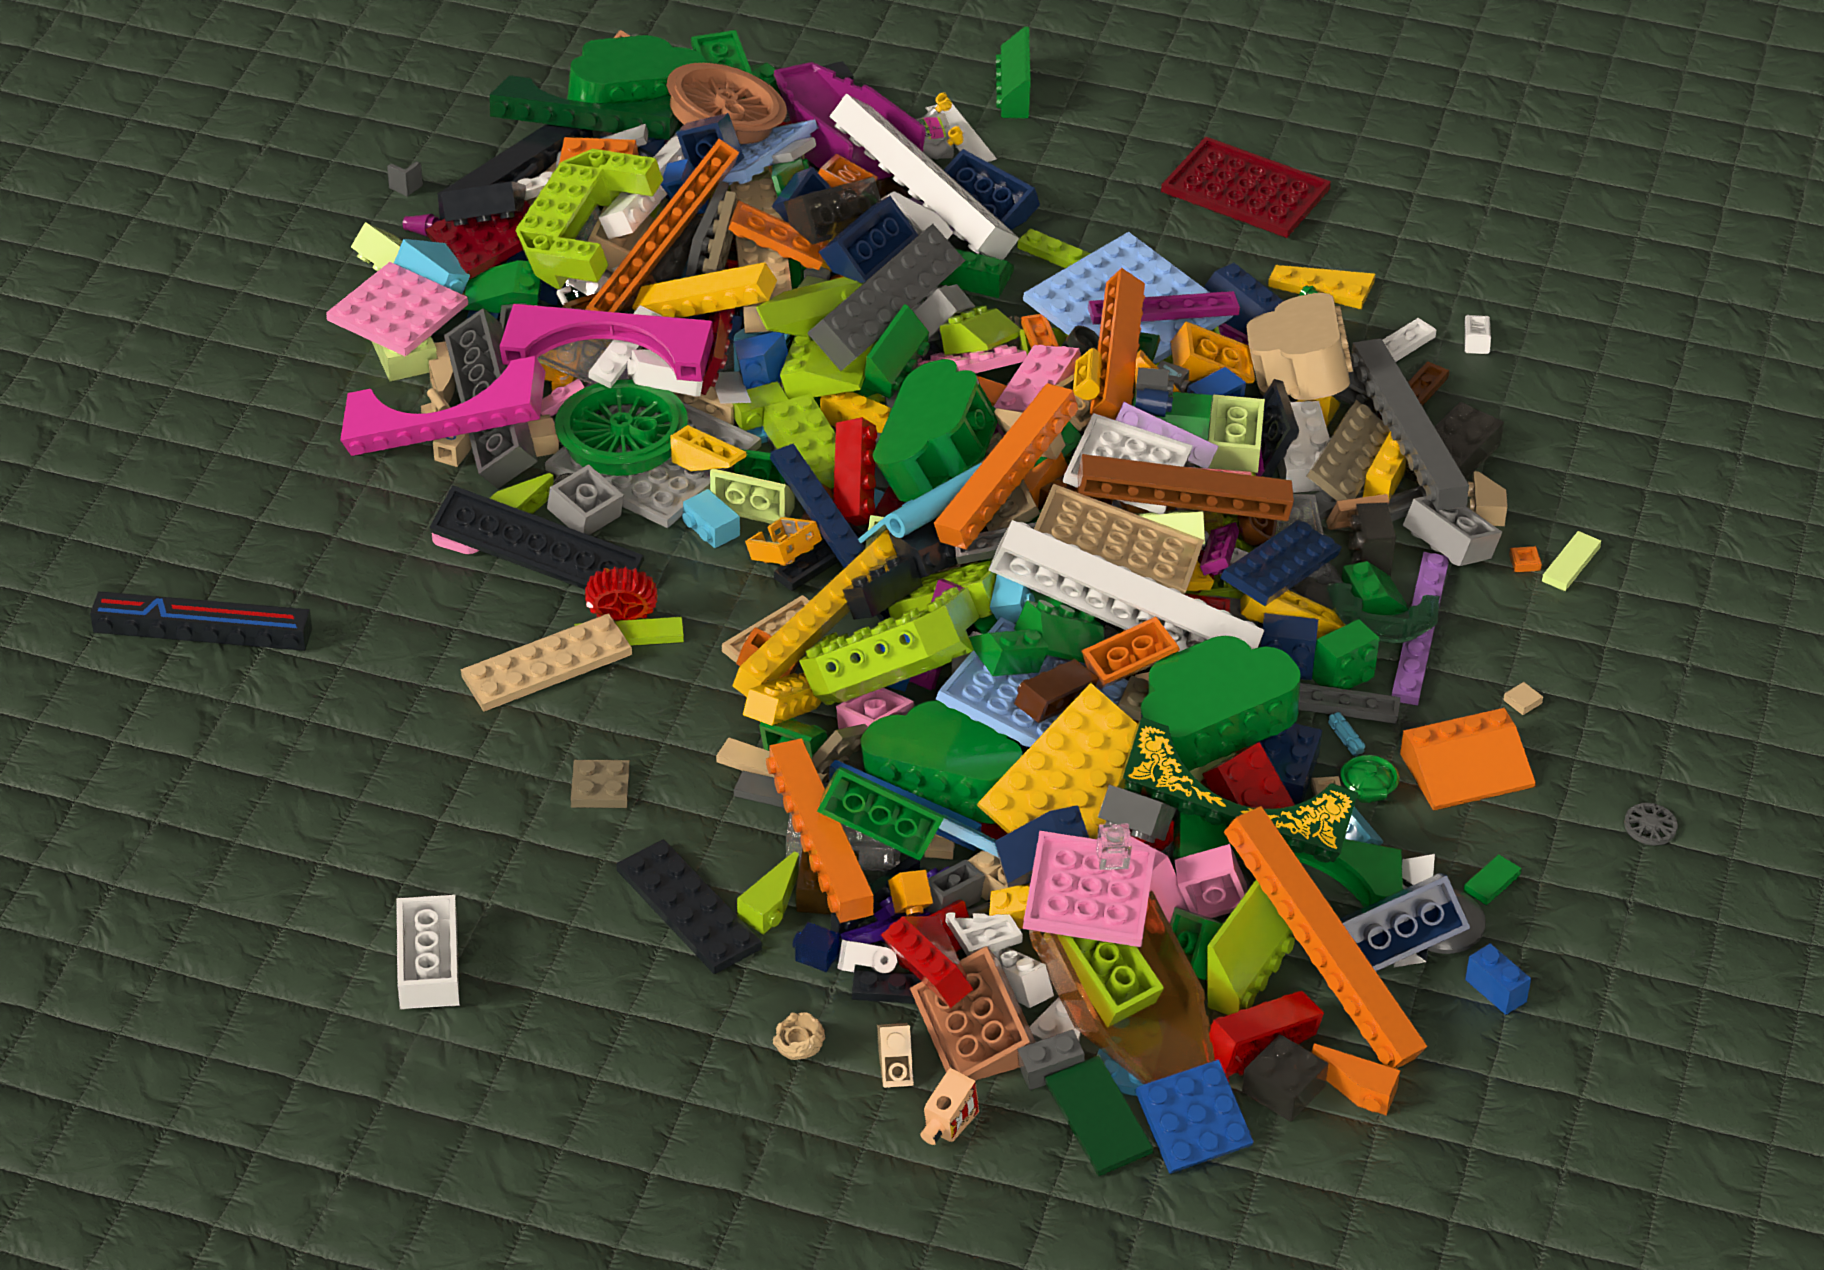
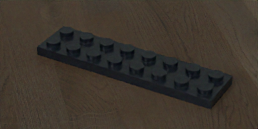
M454 485L451 486L429 527L430 532L582 589L587 587L590 576H594L596 571L603 572L604 568L614 569L615 566L617 568H624L626 566L630 570L636 568L638 572L644 561L642 554Z

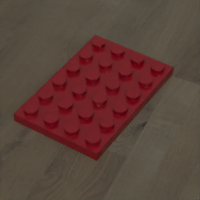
M1205 136L1162 183L1161 192L1288 238L1330 190L1331 181Z

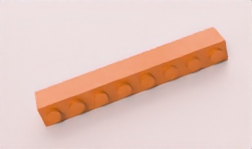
M1123 268L1116 272L1106 282L1098 343V351L1102 356L1100 392L1096 398L1091 400L1090 407L1091 416L1095 413L1113 420L1116 419L1123 402L1131 405L1134 397L1133 386L1135 382L1136 357L1140 346L1138 342L1141 332V317L1143 315L1142 307L1145 299V283Z
M1046 383L934 522L940 542L967 549L978 537L979 533L992 520L994 514L1006 502L1014 489L1019 486L1029 470L1034 467L1037 460L1076 414L1078 405L1073 390Z
M802 738L770 745L769 758H766L767 770L770 775L774 774L777 793L783 794L785 811L787 813L791 812L794 831L796 833L800 832L802 849L810 855L811 869L819 875V886L821 891L826 892L828 895L827 902L831 913H836L840 923L873 915V893L841 823L817 812L825 788Z

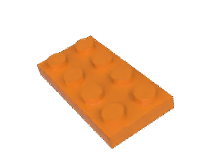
M739 200L734 208L728 228L738 237H746L755 241L760 247L770 248L777 251L782 257L792 258L799 261L804 267L814 268L818 271L824 260L819 251L828 244V241Z

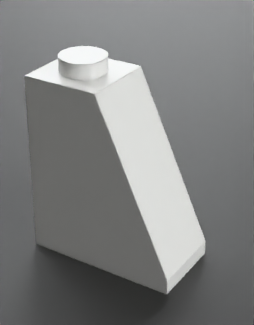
M632 350L631 359L627 361V373L631 375L635 384L691 396L701 395L702 382L677 380L671 367L659 355L651 350Z

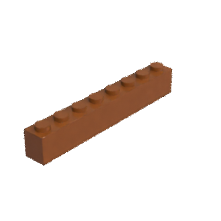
M1082 454L1077 474L1078 493L1090 497L1281 521L1289 520L1294 503L1292 480Z

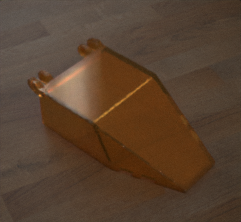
M1149 891L1141 947L1137 948L1164 989L1156 1003L1110 1027L1106 1026L1090 1002L1057 934L1045 932L1042 936L1040 931H1029L1032 946L1036 950L1041 962L1046 965L1049 978L1074 1028L1142 1084H1147L1215 1061L1213 1045L1209 1037L1208 1016H1206L1204 1005V990L1153 891Z

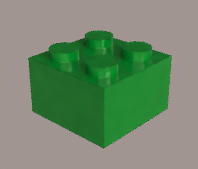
M1358 619L1316 640L1312 679L1319 686L1347 690L1369 681L1375 675L1379 637Z

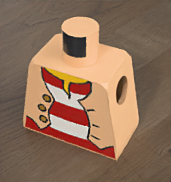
M949 1068L925 1105L926 1127L920 1133L924 1141L935 1145L940 1137L952 1142L979 1112L975 1080Z

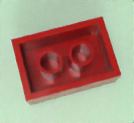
M1260 742L1244 748L1202 773L1213 793L1233 803L1253 808L1262 806L1263 809H1277L1295 805Z

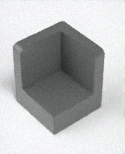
M416 161L407 169H402L394 164H390L387 167L390 189L408 197L423 185L421 163Z

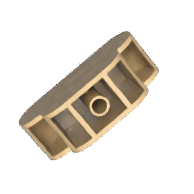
M1312 293L1294 297L1280 303L1275 308V311L1259 315L1248 322V343L1259 392L1262 395L1266 393L1274 379L1283 381L1287 394L1297 400H1314L1328 397L1345 390L1349 386V372H1353L1348 339L1341 307H1335L1332 295Z

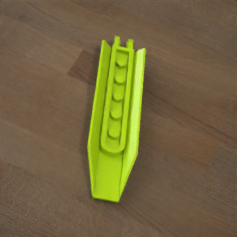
M847 277L837 278L784 291L757 306L756 309L766 330L806 337L810 336L808 332L863 284Z

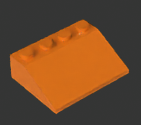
M1505 708L1403 731L1400 755L1433 811L1535 787L1536 782L1516 725Z

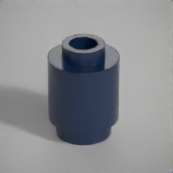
M1151 388L1138 389L1135 407L1151 415L1165 417L1166 412L1171 413L1173 397L1168 396L1169 391Z

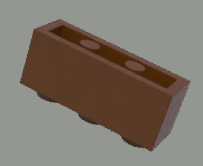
M1074 659L1065 664H1060L1049 671H1043L1033 678L1022 681L1017 689L1018 695L1014 704L1036 722L1040 723L1064 712L1090 683L1096 687L1099 677Z

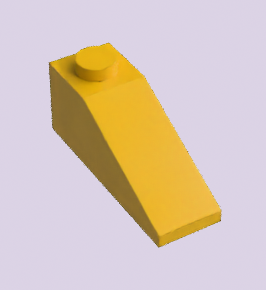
M689 425L671 435L672 462L690 471L729 468L746 457L745 451Z

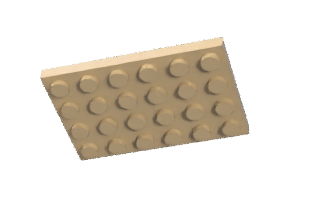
M1053 484L1034 527V530L1051 534L1059 541L1076 545L1082 551L1092 555H1099L1112 564L1127 567L1137 575L1152 578L1160 585L1177 589L1183 595H1185L1204 542L1203 539L1056 484Z

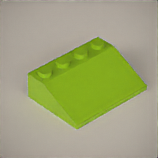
M794 336L780 373L787 398L792 399L810 393L813 397L861 390L865 378L866 357L875 346L877 340L840 371L810 336Z
M993 558L940 571L921 578L922 587L888 607L890 616L896 620L902 617L903 613L914 608H918L919 612L928 609L927 604L932 601L939 579H945L961 587L968 588L980 618L992 615L990 603L997 576L996 573L989 571Z
M1255 880L1208 944V1008L1226 1015L1252 1007L1255 996L1259 991L1265 989L1268 978L1273 972L1276 973L1283 957L1285 954L1291 953L1295 944V938L1292 937L1291 929L1279 915L1267 894L1263 892L1257 880Z

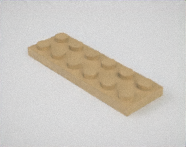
M608 613L461 669V676L484 712L632 655V647Z

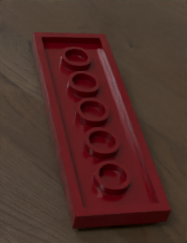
M729 262L725 270L738 268V265ZM735 308L709 313L708 321H712L714 340L703 377L701 394L703 395L707 394L710 386L715 387L719 376L717 372L719 369L723 370L728 355L724 353H726L730 343L728 336L733 325L730 321L734 315Z

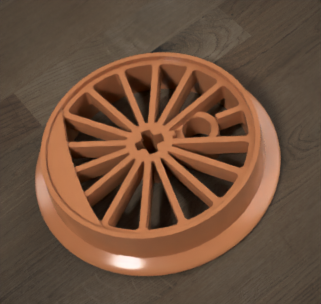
M692 63L676 68L667 79V88L671 95V109L684 125L688 122L729 113L739 144H752L766 139L772 133L773 128L781 124L786 117V105L779 93L758 77L737 68L714 63Z

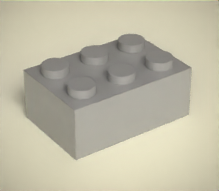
M1427 496L1413 499L1403 526L1409 529L1413 536L1426 541L1433 550L1441 552L1449 558L1451 563L1457 566L1491 559L1502 535V531L1468 507L1437 511L1433 503L1427 499Z

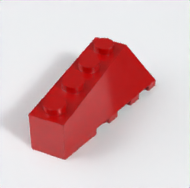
M863 417L836 423L833 502L848 523L851 522L855 526L869 524L870 515L873 516L875 512L876 462L873 459V452L876 447L877 430L876 425Z
M902 916L881 934L882 938L890 949L895 952L896 957L946 1005L952 1008L969 994L973 987L963 966L960 964L959 957L950 942L951 940L943 927L939 916Z
M1299 991L1269 1002H1263L1248 1009H1242L1224 1017H1218L1211 1024L1206 1041L1211 1062L1220 1061L1229 1082V1076L1236 1072L1240 1076L1249 1072L1251 1068L1249 1065L1261 1059L1265 1063L1274 1058V1055L1278 1053L1280 1048L1283 1047L1287 1051L1316 1035L1324 1012L1303 991Z

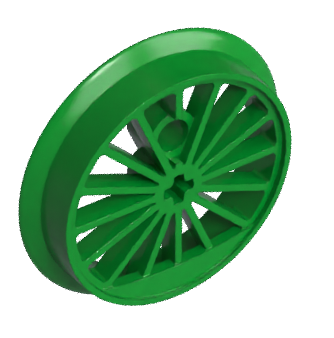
M629 379L617 380L611 389L596 383L579 390L561 405L555 417L557 437L566 447L571 458L582 467L589 464L598 473L612 476L643 473L666 462L671 457V435L688 425L686 408L675 394L669 390L637 385L633 380ZM622 404L632 405L628 413L622 412ZM617 405L618 413L612 414L607 406ZM641 406L647 407L645 410H643L641 413L635 416ZM600 410L604 417L596 414V412ZM625 444L630 448V452H626ZM621 445L622 452H616Z

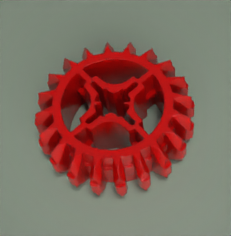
M615 566L614 569L604 568L603 572L596 571L594 576H590L587 587H585L586 606L590 608L591 613H596L597 617L609 613L615 621L639 620V618H647V614L653 613V608L656 607L658 596L656 583L653 582L652 577L646 576V572H637L636 568L632 570L627 569L626 566L624 568H617Z

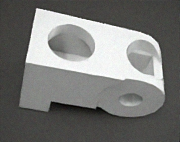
M842 940L837 969L854 972L855 964L870 966L873 970L881 973H888L895 968L897 957L893 950L883 946Z

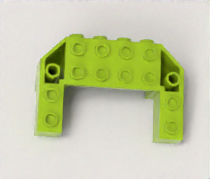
M590 149L560 162L516 229L535 276L560 290L568 278L598 283L609 266L601 244L575 240L596 206L609 207L621 192L653 196L664 180L656 158Z
M957 586L942 592V595L936 597L935 601L927 604L928 609L919 612L918 608H914L903 613V616L896 620L891 617L879 622L878 626L872 629L869 626L861 628L850 637L847 633L838 636L837 632L824 636L821 641L814 644V647L807 649V655L799 660L813 695L825 705H831L835 702H846L943 666L956 657L973 652L974 649L966 629L980 617L968 588L958 590ZM903 634H906V635L909 636V638H910V642H909V643L906 642L905 635H903ZM880 644L885 646V652H882ZM856 653H858V654L860 655V657H861V660H860V661L858 660V657H857Z

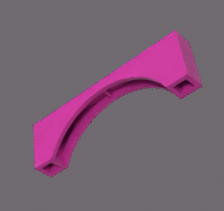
M513 304L500 344L502 364L509 365L512 360L531 356L538 358L554 348L576 341L589 339L622 340L643 346L659 355L671 367L677 380L702 382L714 337L712 321Z
M536 356L512 360L505 371L489 387L475 397L449 409L432 413L412 414L396 411L381 403L371 389L348 393L340 441L349 454L354 456L538 420L541 414L545 370Z

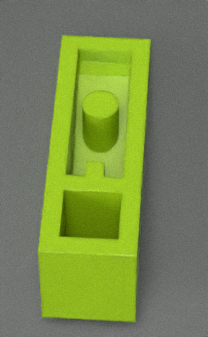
M548 473L497 491L489 499L533 514L548 501L550 487L554 485L553 474Z
M796 851L791 853L737 898V916L761 934H765L772 927H776L784 916L799 874V853Z

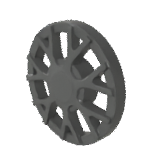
M1640 803L1631 807L1624 819V826L1628 834L1635 840L1647 845H1662L1670 842L1675 837L1678 827L1674 815L1663 806L1655 803ZM1645 810H1652L1653 813H1647ZM1636 812V813L1640 814L1641 817H1637V816L1632 815V814H1634V813ZM1661 813L1665 817L1660 818L1658 814ZM1639 823V827L1632 828L1630 824ZM1663 823H1665V824H1671V825H1672V828L1666 827V826H1664V825H1662V824H1663ZM1662 831L1666 836L1661 838L1658 833ZM1642 832L1651 835L1650 838L1642 836Z

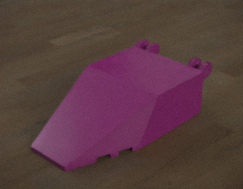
M813 62L774 70V76L785 102L791 123L816 120L818 129L810 134V138L814 137L816 146L805 153V158L819 169L834 155L838 154L877 176V180L895 176L892 172L889 174L878 166L880 161L868 157L864 153L865 148L863 146L859 147L850 141V134H844L835 127L836 122L830 115L846 94L872 106L923 152L925 127L873 88L867 85H863L862 88L854 85V80L848 77L844 78V80L836 77V72ZM872 186L868 189L870 192L873 190Z

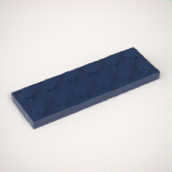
M1297 520L1224 569L1221 579L1263 606H1266L1338 556L1342 547L1335 543L1331 537L1322 535L1314 530L1310 524Z

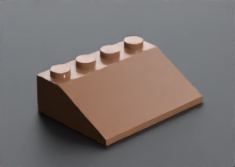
M987 946L960 960V964L963 966L973 990L952 1008L946 1005L923 982L910 988L946 1073L949 1068H952L973 1080H979L1019 1067L1017 1048L1036 1042L999 959Z

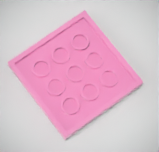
M389 262L326 312L328 321L406 357L468 305V297Z
M999 345L987 351L945 355V353L930 355L931 360L922 361V358H919L917 367L932 361L950 359L957 364L959 371L969 370L979 373L1021 363L1025 360L1027 354L1024 350H1018L1016 346Z
M1040 831L1023 929L1141 947L1156 849Z

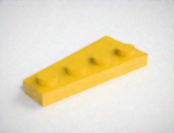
M1276 265L1269 277L1268 287L1300 294L1306 285L1314 286L1317 292L1332 295L1334 303L1362 309L1375 282L1376 274Z

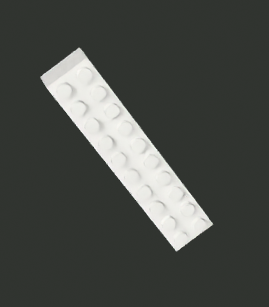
M848 94L844 96L830 115L836 122L835 127L844 134H850V141L859 147L863 146L865 148L864 153L868 157L880 161L878 165L889 174L892 172L895 175L893 179L903 187L906 185L910 188L908 190L910 195L917 200L921 198L924 201L923 206L940 215L948 227L951 225L954 228L953 233L963 241L966 239L970 242L968 247L977 254L982 253L984 256L1004 260L1019 240V237L872 106Z
M1011 521L998 545L989 571L1124 630L1157 617L1179 646V651L1217 636L1237 637L1245 641L1251 649L1258 648L1264 629L1257 627L1253 622L1238 619L1225 610H1218L1200 599H1193L1183 595L1177 589L1160 585L1152 578L1137 575L1127 567L1112 564L1099 555H1092L1082 551L1076 545L1059 541L1053 535L1034 530L1023 522Z

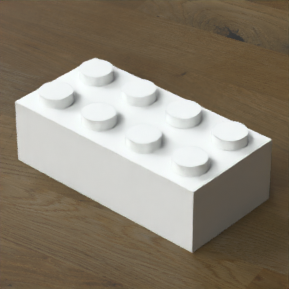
M1319 401L1290 402L1299 427V434L1297 439L1289 446L1286 456L1277 465L1280 479L1292 480L1293 493L1321 491L1323 489L1307 477L1310 469L1330 439Z
M455 895L397 898V975L400 1009L459 1005L458 932Z

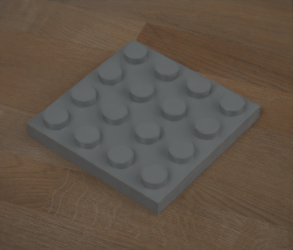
M719 182L692 240L685 278L705 274L703 273L704 259L710 256L708 253L709 240L715 237V234H713L714 221L720 218V215H718L720 200L724 201L729 183Z

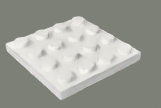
M1093 413L1064 474L1063 482L1078 488L1077 474L1082 454L1185 467L1191 454L1192 445ZM1118 500L1152 513L1164 514L1167 506Z

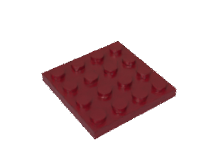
M524 200L523 212L515 213V218L501 219L500 216L491 217L492 221L477 223V219L469 220V225L454 226V223L446 222L443 219L435 222L425 230L433 242L446 243L458 259L463 270L470 275V280L524 250L516 229L531 205Z

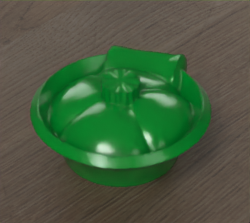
M1372 755L1354 757L1347 761L1341 769V779L1348 789L1358 792L1357 799L1362 803L1378 802L1386 799L1387 795L1396 789L1400 780L1399 773L1392 763Z

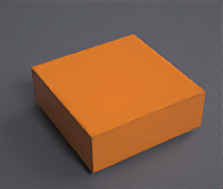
M1536 547L1510 548L1509 555L1515 572L1541 571L1542 563Z

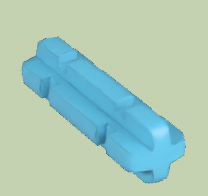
M1340 712L1331 714L1328 724L1335 730V733L1344 745L1348 747L1347 749L1353 756L1363 754L1365 752V744L1358 738L1359 736L1350 724L1345 721L1344 716Z

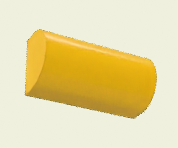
M1094 347L1075 361L1073 392L1074 395L1082 400H1092L1100 392L1102 356Z

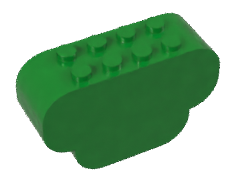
M640 35L592 40L584 44L582 56L575 58L571 62L567 99L589 103L616 104L646 101L665 95L671 96L667 88V79L673 70L687 64L708 62L699 52L684 47H672L669 42L656 36Z
M942 359L925 363L914 369L905 378L873 452L874 461L896 497L902 502L915 500L949 481L951 478L979 464L985 456L998 421L994 413L996 408L992 406L983 391L976 374L969 370L959 371L957 364L953 360Z
M1213 637L1157 661L1149 671V694L1142 702L1141 717L1169 726L1175 750L1188 771H1191L1221 757L1229 756L1242 748L1254 745L1270 736L1278 735L1294 725L1299 715L1300 670L1293 659L1280 649L1273 647L1251 649L1245 641L1237 637Z
M940 701L921 703L912 708L906 716L890 715L882 717L870 724L860 740L865 773L964 817L989 824L996 822L982 811L977 804L1022 756L1021 747L1013 741V738L1000 734L981 722L972 720L968 715L949 708Z

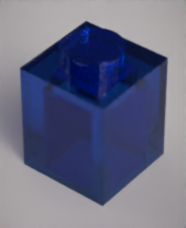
M808 922L802 932L798 931L794 937L795 961L827 972L839 954V933Z

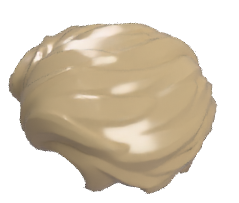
M792 1012L789 1017L777 1025L773 1044L783 1056L789 1059L800 1060L809 1058L819 1052L822 1047V1043L825 1040L824 1028L819 1020L807 1012L798 1014Z

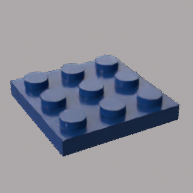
M1219 1060L1138 1086L1135 1089L1169 1174L1241 1150L1254 1143Z

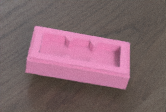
M578 378L564 387L554 389L550 395L543 398L541 415L550 414V417L557 414L561 405L570 396L585 388L580 379Z

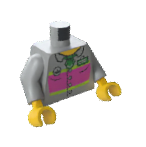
M940 93L936 97L938 106L936 108L932 107L925 116L915 119L926 129L923 153L930 159L954 158V144L960 145L963 142V132L958 126L950 129L945 113H941L942 110L949 111L952 108V102L945 93Z

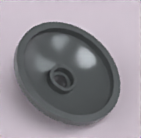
M1453 888L1470 929L1428 947V951L1441 954L1458 953L1473 947L1481 939L1485 930V915L1480 905L1468 894Z

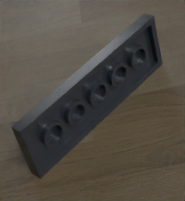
M664 839L616 863L617 872L713 974L762 949V941Z

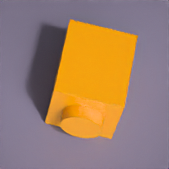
M926 870L901 872L888 880L895 914L906 912L907 916L919 915L924 913V908L933 904Z

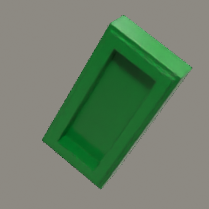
M1498 854L1465 884L1464 892L1483 904L1488 905L1521 875L1522 868Z

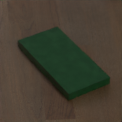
M1100 1055L1045 1077L1048 1089L1098 1177L1153 1153L1150 1141Z

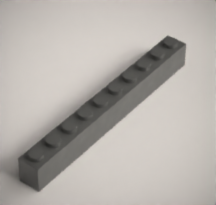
M1373 339L1353 342L1350 356L1352 367L1357 373L1358 380L1365 386L1367 396L1372 398L1376 411L1380 412L1384 425L1390 429L1392 439L1397 441L1400 452L1408 460L1410 470L1415 472L1419 485L1425 489L1427 499L1433 503L1437 511L1466 507L1469 484L1383 340Z

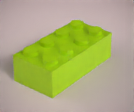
M812 394L764 406L763 429L775 447L779 449L794 443L820 483L831 489L834 488L836 433Z
M1045 932L1107 1027L1156 1003L1164 987L1136 946Z

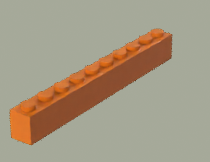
M718 139L588 304L586 310L619 313L716 190L719 182L723 181L733 168L739 154L737 150L721 139Z
M1262 806L1236 817L1224 831L1230 844L1234 846L1246 867L1260 884L1263 892L1267 894L1279 915L1293 932L1296 940L1300 942L1312 963L1320 971L1329 988L1333 990L1345 1011L1353 1019L1362 1036L1377 1054L1379 1061L1383 1065L1394 1069L1413 1061L1428 1046Z

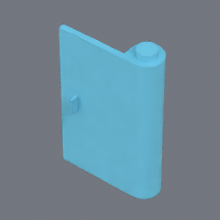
M982 463L975 465L917 499L906 502L902 507L888 514L858 539L859 542L863 543L887 528L892 535L901 538L939 517Z

